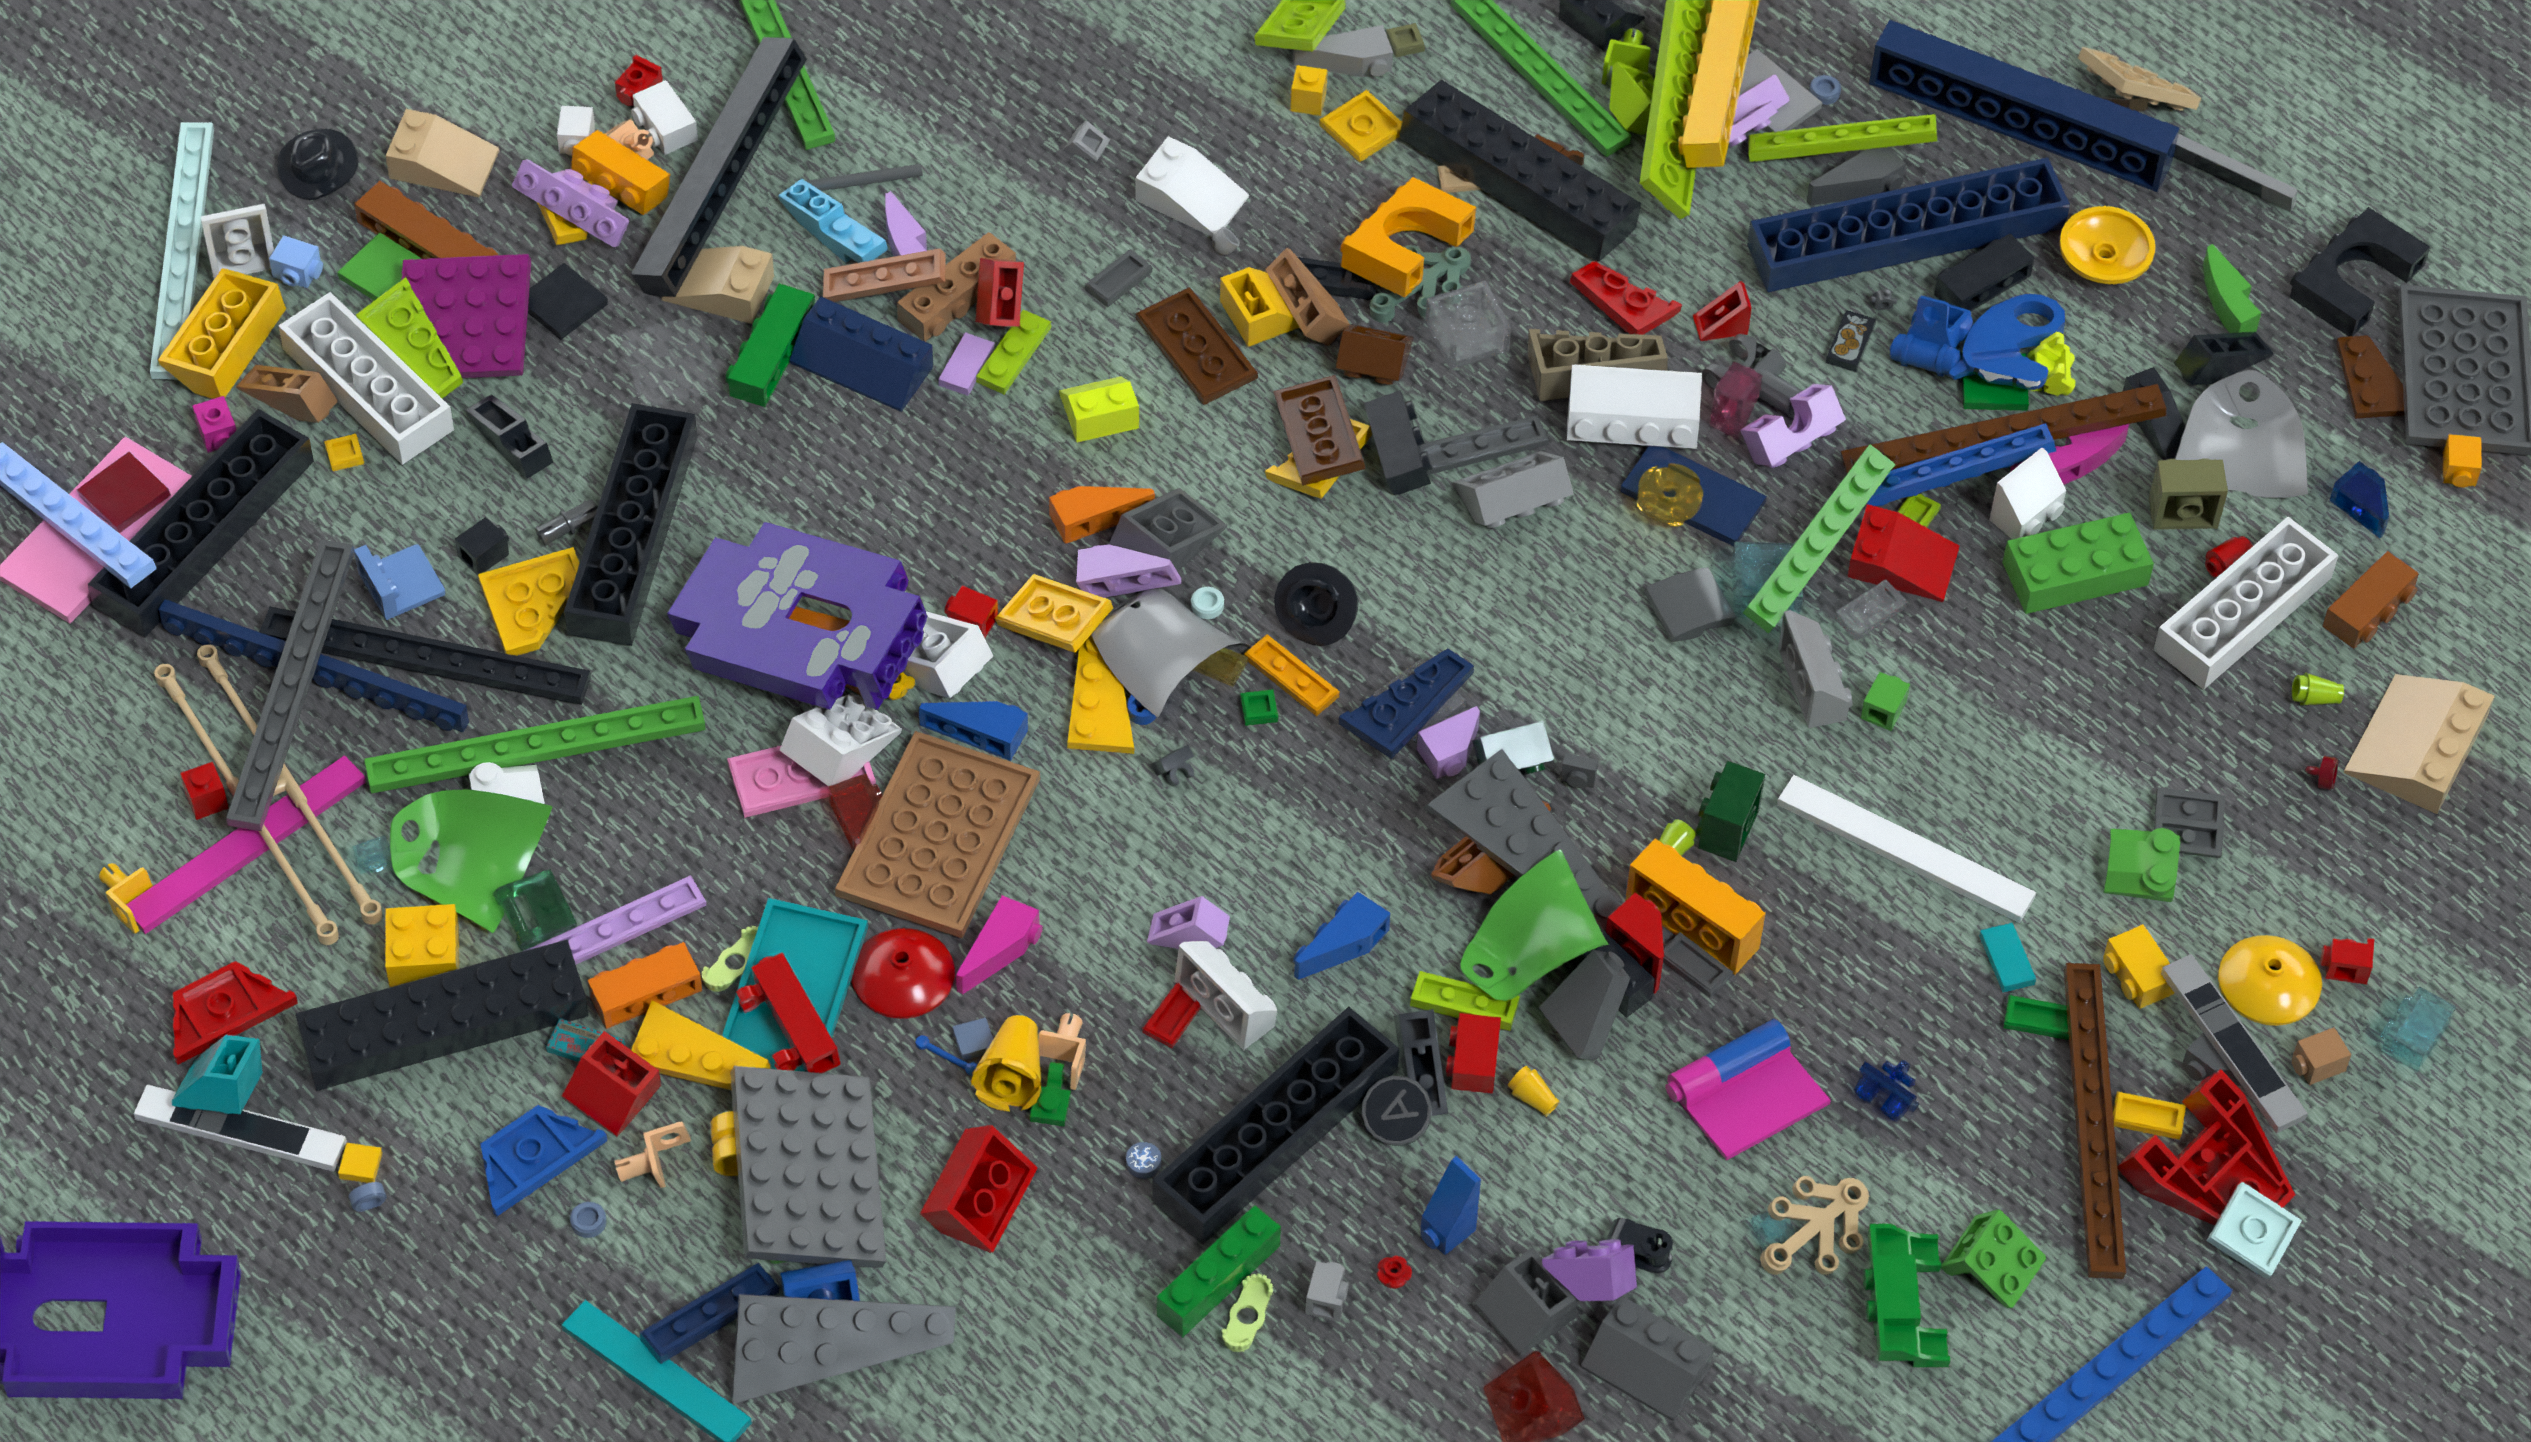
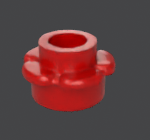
M1401 1256L1385 1257L1378 1264V1280L1388 1288H1400L1412 1276L1411 1267L1407 1265L1406 1259ZM1396 1269L1398 1272L1392 1273L1391 1270Z

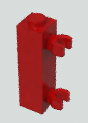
M783 952L775 956L765 957L757 965L751 967L755 985L744 986L737 990L736 994L740 999L738 1002L744 1013L756 1009L765 1001L790 1044L791 1049H783L772 1055L776 1063L774 1064L775 1068L778 1070L794 1071L798 1066L802 1065L805 1072L825 1073L841 1065L837 1046Z

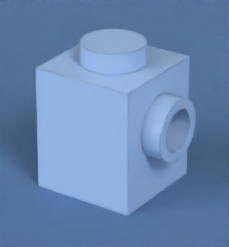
M284 235L269 258L272 276L282 280L289 286L298 285L308 288L313 279L319 278L323 269L318 246Z

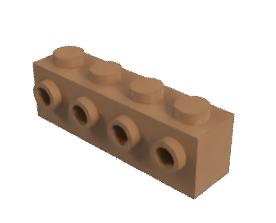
M988 232L945 265V283L916 287L897 302L898 321L922 341H927L933 335H940L945 330L947 324L955 318L959 319L965 316L969 308L977 302L980 258L1016 261V253Z

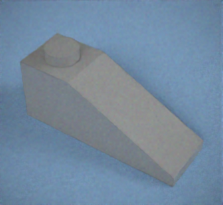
M1383 25L1324 36L1313 52L1293 49L1294 66L1301 65L1327 69L1328 72L1358 77L1381 76L1386 72L1392 71L1393 51Z

